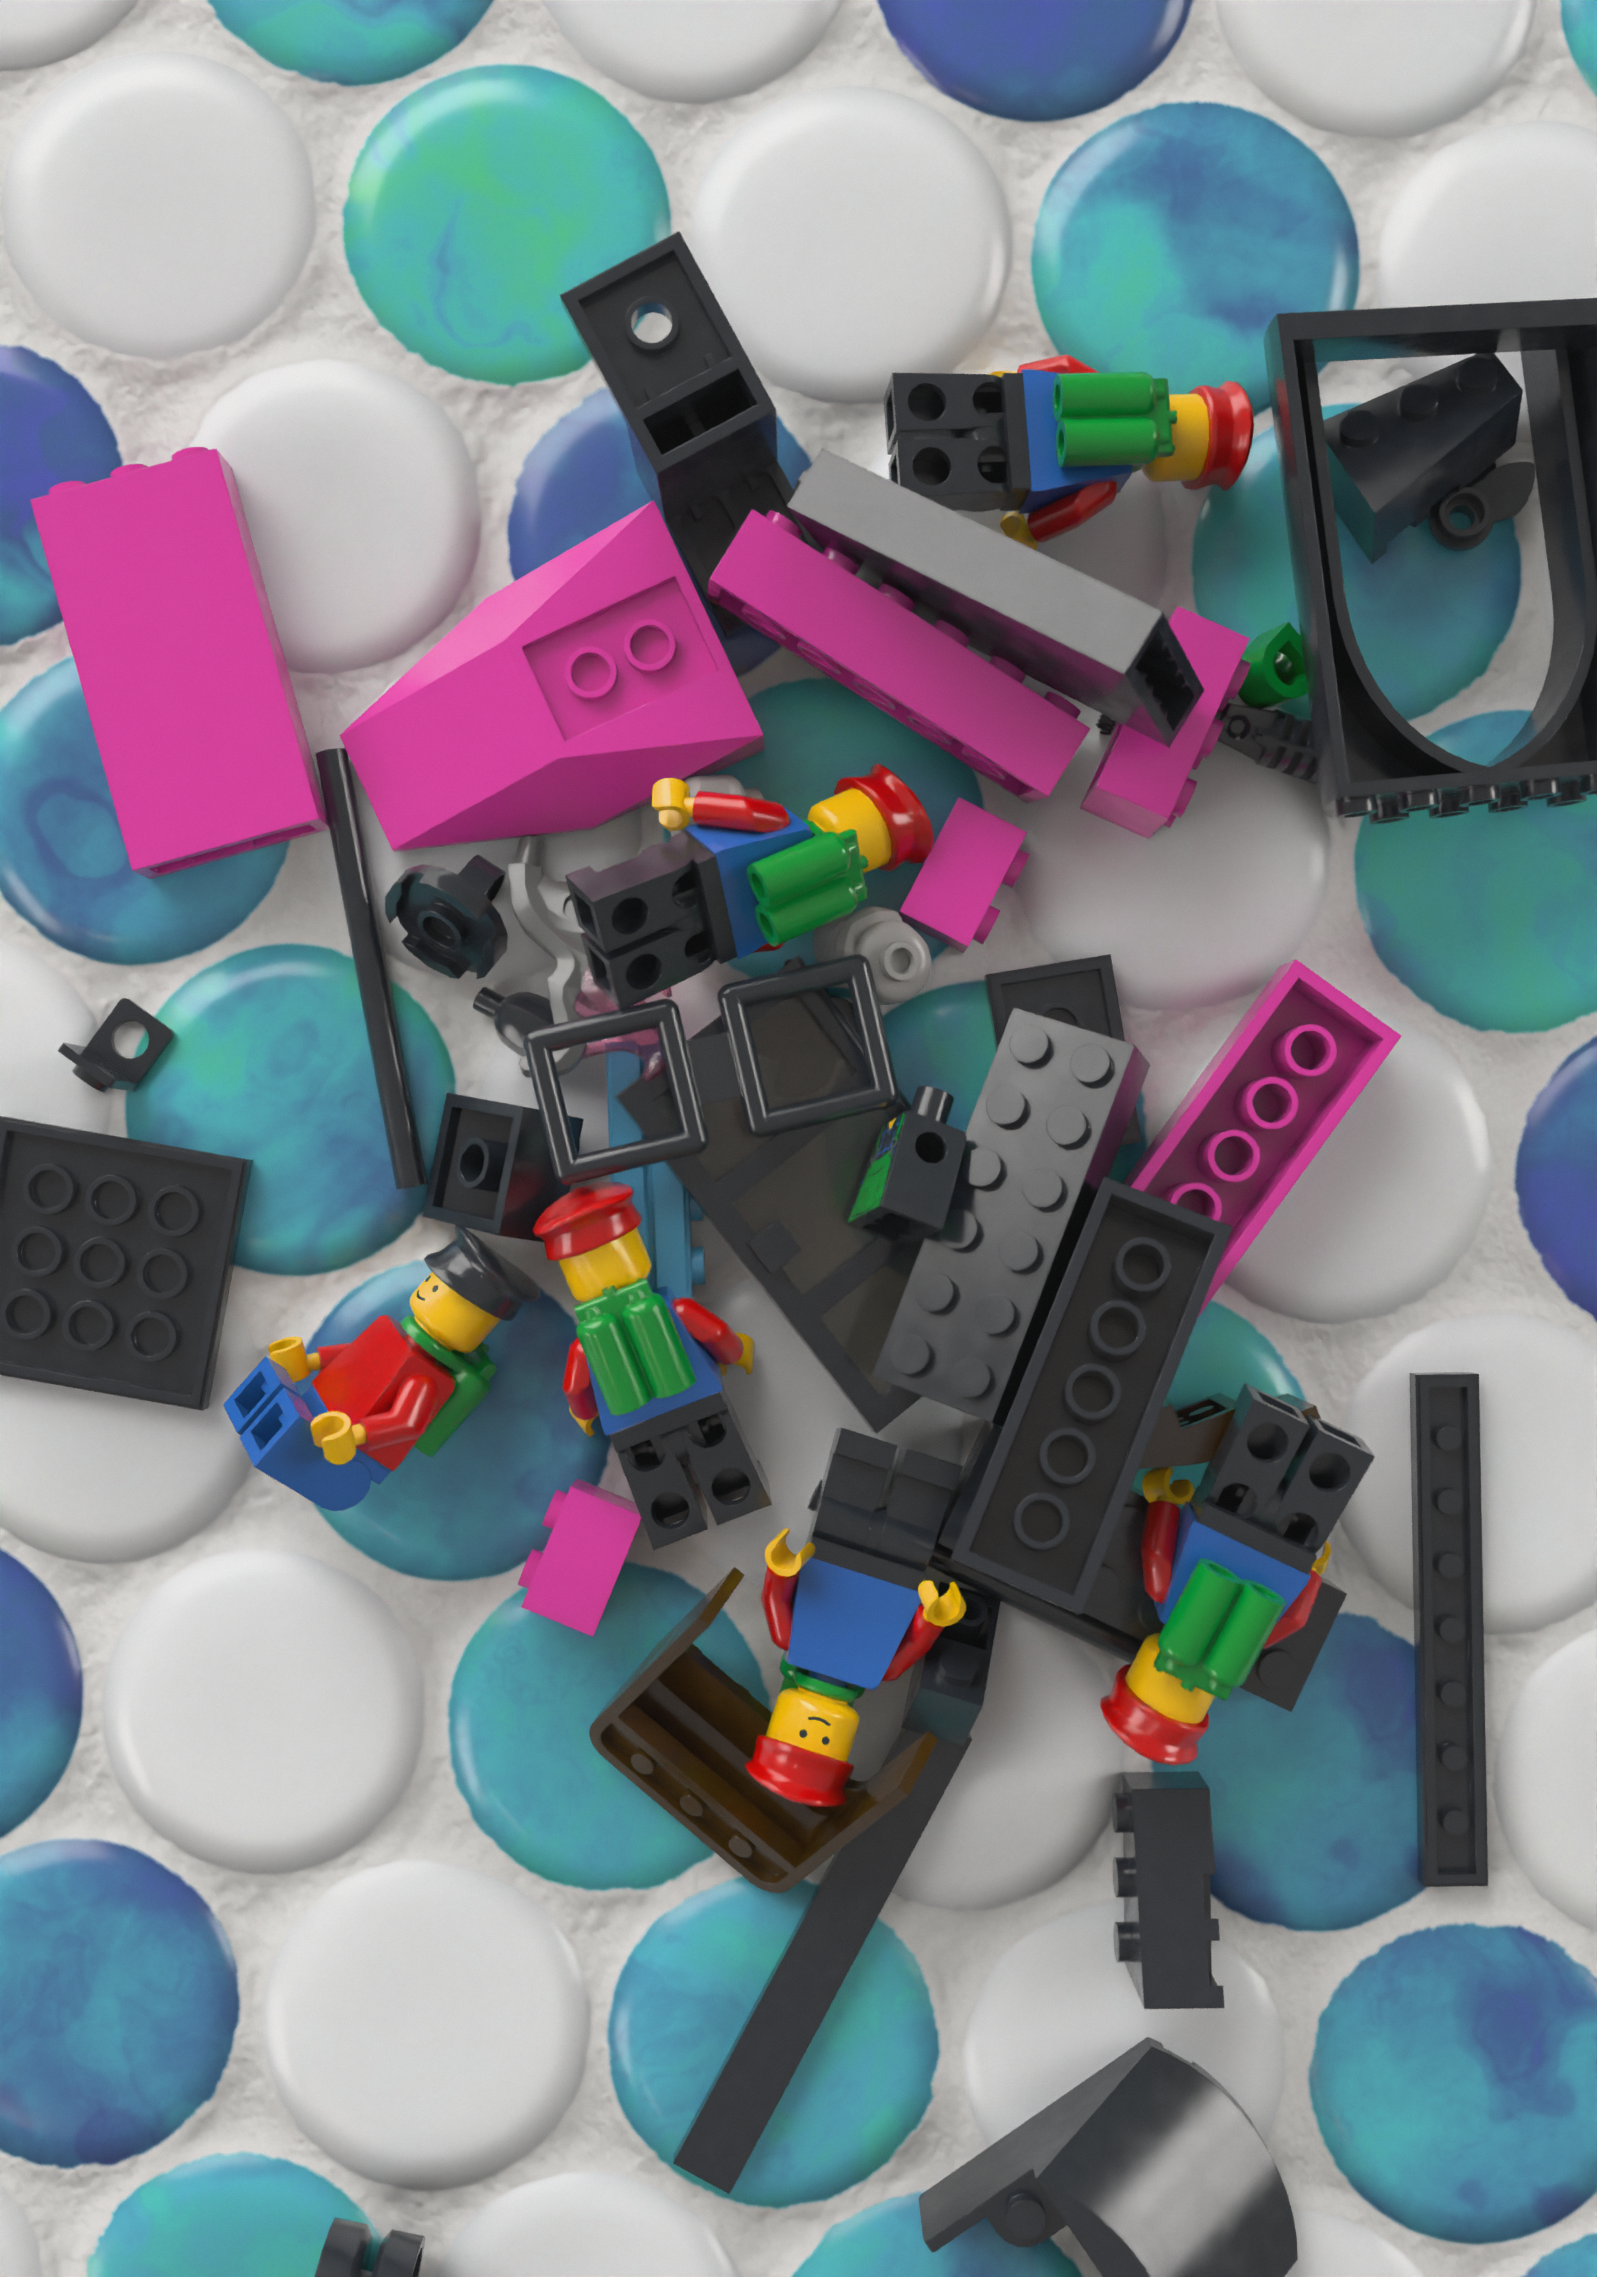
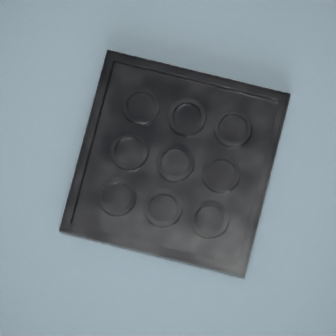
M0 1116V1375L202 1411L208 1409L253 1160Z

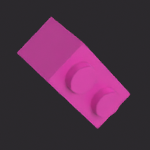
M958 797L932 847L931 853L927 857L899 911L902 922L962 953L968 948L972 939L983 945L1000 913L999 909L990 905L1000 884L1003 883L1013 888L1030 855L1019 849L1027 832Z
M580 1479L574 1481L568 1493L557 1489L542 1523L543 1526L553 1529L543 1553L532 1549L518 1581L519 1586L528 1589L521 1607L593 1637L642 1520L636 1503Z

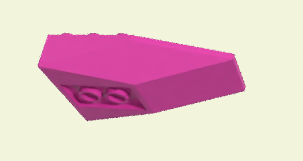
M654 500L485 598L339 735L394 852L521 838L522 836H540L593 830L651 803L653 785L659 780L676 778L685 781L689 777L712 775L765 750L762 730Z

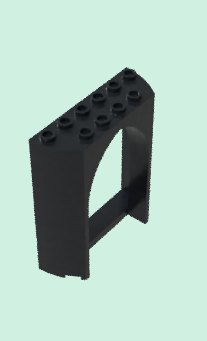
M1597 298L1276 314L1265 332L1263 343L1323 814L1330 818H1354L1369 815L1370 824H1385L1410 818L1409 812L1429 810V818L1438 819L1463 815L1469 812L1470 806L1488 804L1489 813H1500L1528 807V801L1546 799L1547 807L1569 806L1587 801L1586 795L1597 794ZM1521 352L1552 592L1553 644L1545 682L1533 711L1512 742L1485 766L1467 761L1447 752L1413 728L1380 690L1367 668L1357 645L1345 595L1316 362Z

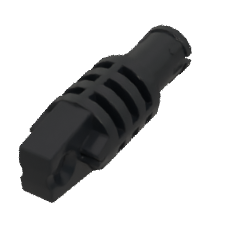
M1227 703L1219 718L1220 721L1224 722L1217 741L1253 759L1258 765L1313 784L1319 782L1312 723L1310 720L1278 709L1268 710Z

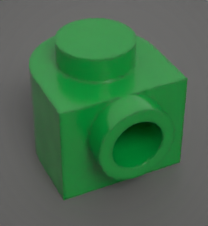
M1290 622L1258 635L1245 649L1241 659L1250 662L1251 665L1238 695L1248 706L1271 709L1299 698L1308 692L1301 636Z

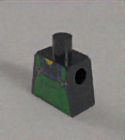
M918 1086L910 1111H904L883 1125L878 1134L846 1225L904 1247L943 1229L967 1140L966 1134L962 1130L947 1125L954 1102L952 1095L938 1088Z

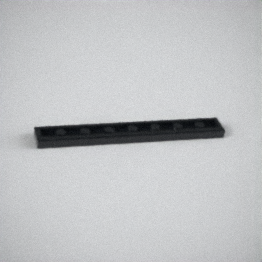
M1474 1372L1409 1373L1418 1880L1424 1887L1488 1886L1479 1374Z
M902 1728L881 1769L917 1741L923 1734ZM971 1734L968 1735L963 1746L938 1739L909 1796L835 1853L674 2153L673 2164L730 2194L972 1741Z

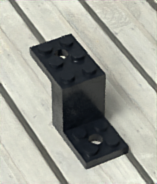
M680 231L564 292L560 295V299L566 314L626 422L637 474L651 500L655 501L672 539L728 639L750 626L706 598L709 579L752 509L766 517L769 510L783 515L803 531L799 540L821 554L823 549L787 507L793 497L794 490L778 463L776 408ZM648 313L662 314L671 322V330L659 342L648 343L642 341L633 332L634 326L640 317Z

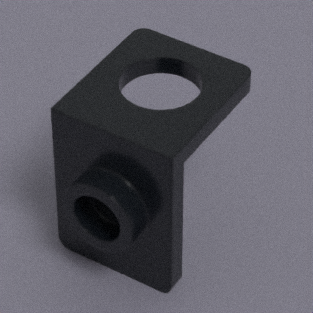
M122 998L86 1047L63 1042L58 1052L75 1063L76 1066L72 1072L96 1090L103 1093L108 1088L135 1091L173 1039L174 1031L132 1000ZM130 1021L142 1024L149 1035L147 1049L136 1058L122 1056L114 1044V1036L117 1029L122 1024Z

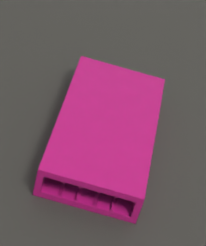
M205 447L185 448L174 453L171 461L150 467L144 464L124 465L114 469L110 473V478L88 484L82 481L59 483L49 489V495L30 500L131 869L149 879L329 830L323 794L232 467L217 448L211 450Z

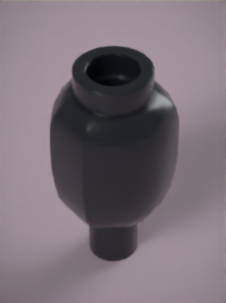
M483 987L478 992L473 1003V1009L494 1020L496 1033L502 1043L522 1057L526 1056L523 1046L525 1034L532 1029L554 1024L550 999L531 992H517L504 997L487 987Z

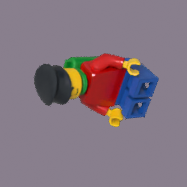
M457 1224L455 1226V1237L450 1244L438 1252L428 1254L424 1258L432 1272L410 1297V1307L414 1315L406 1316L400 1323L389 1315L379 1316L351 1343L316 1347V1353L308 1355L306 1354L303 1340L300 1337L283 1338L269 1345L270 1358L265 1356L223 1404L236 1432L241 1435L240 1440L255 1468L324 1509L343 1511L354 1507L364 1499L370 1489L371 1480L380 1485L390 1472H394L413 1446L428 1457H433L489 1394L492 1387L490 1378L495 1374L497 1368L487 1355L490 1348L483 1340L500 1320L512 1321L524 1302L538 1300L540 1298V1289L527 1274L461 1225ZM311 1371H318V1375L311 1382V1386L301 1396L294 1383L309 1376Z

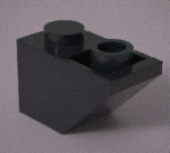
M940 1581L937 1587L939 1597L947 1593L950 1584ZM958 1587L966 1604V1611L957 1623L944 1627L930 1650L914 1664L901 1728L923 1735L929 1731L937 1739L963 1746L983 1707L1001 1601L985 1594Z

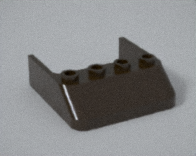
M734 1567L654 1647L604 1706L591 1724L589 1736L594 1748L603 1758L750 1883L767 1892L784 1893L909 1796L938 1739L928 1731L869 1780L856 1781L849 1778L845 1786L847 1800L844 1804L838 1806L813 1807L791 1802L759 1784L748 1773L745 1764L754 1757L757 1736L766 1735L773 1713L756 1700L744 1686L736 1683L709 1660L697 1646L692 1644L711 1625L745 1576Z

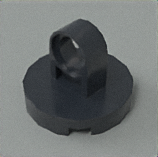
M480 855L474 856L458 875L443 867L424 864L408 868L386 894L385 914L389 923L398 917L400 924L408 933L402 940L403 945L428 967L455 979H460L466 971L477 973L476 979L484 978L507 951L508 933L500 913L492 904L505 880L506 872Z

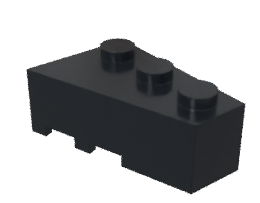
M1495 353L1472 355L1323 421L1334 509L1371 564L1386 553L1387 543L1409 525L1416 528L1430 516V508L1452 489L1459 492L1515 445L1523 389Z
M1198 1771L1122 1772V1793H1113L1114 1832L1123 1833V1857L1113 1858L1115 1897L1124 1898V1922H1114L1113 1936L1116 1961L1125 1962L1144 2009L1225 2008L1223 1986L1217 1985L1212 1975L1211 1941H1220L1219 1919H1211L1210 1875H1215L1210 1788Z

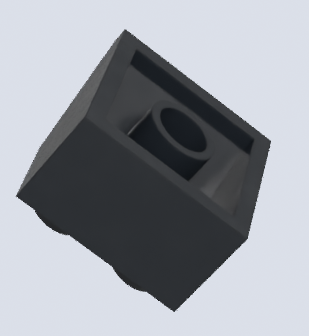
M447 1093L422 1217L454 1225L458 1224L466 1228L498 1236L544 1242L541 1237L536 1236L533 1232L536 1221L549 1206L569 1193L571 1184H562L555 1177L539 1110ZM568 1116L578 1155L584 1119Z

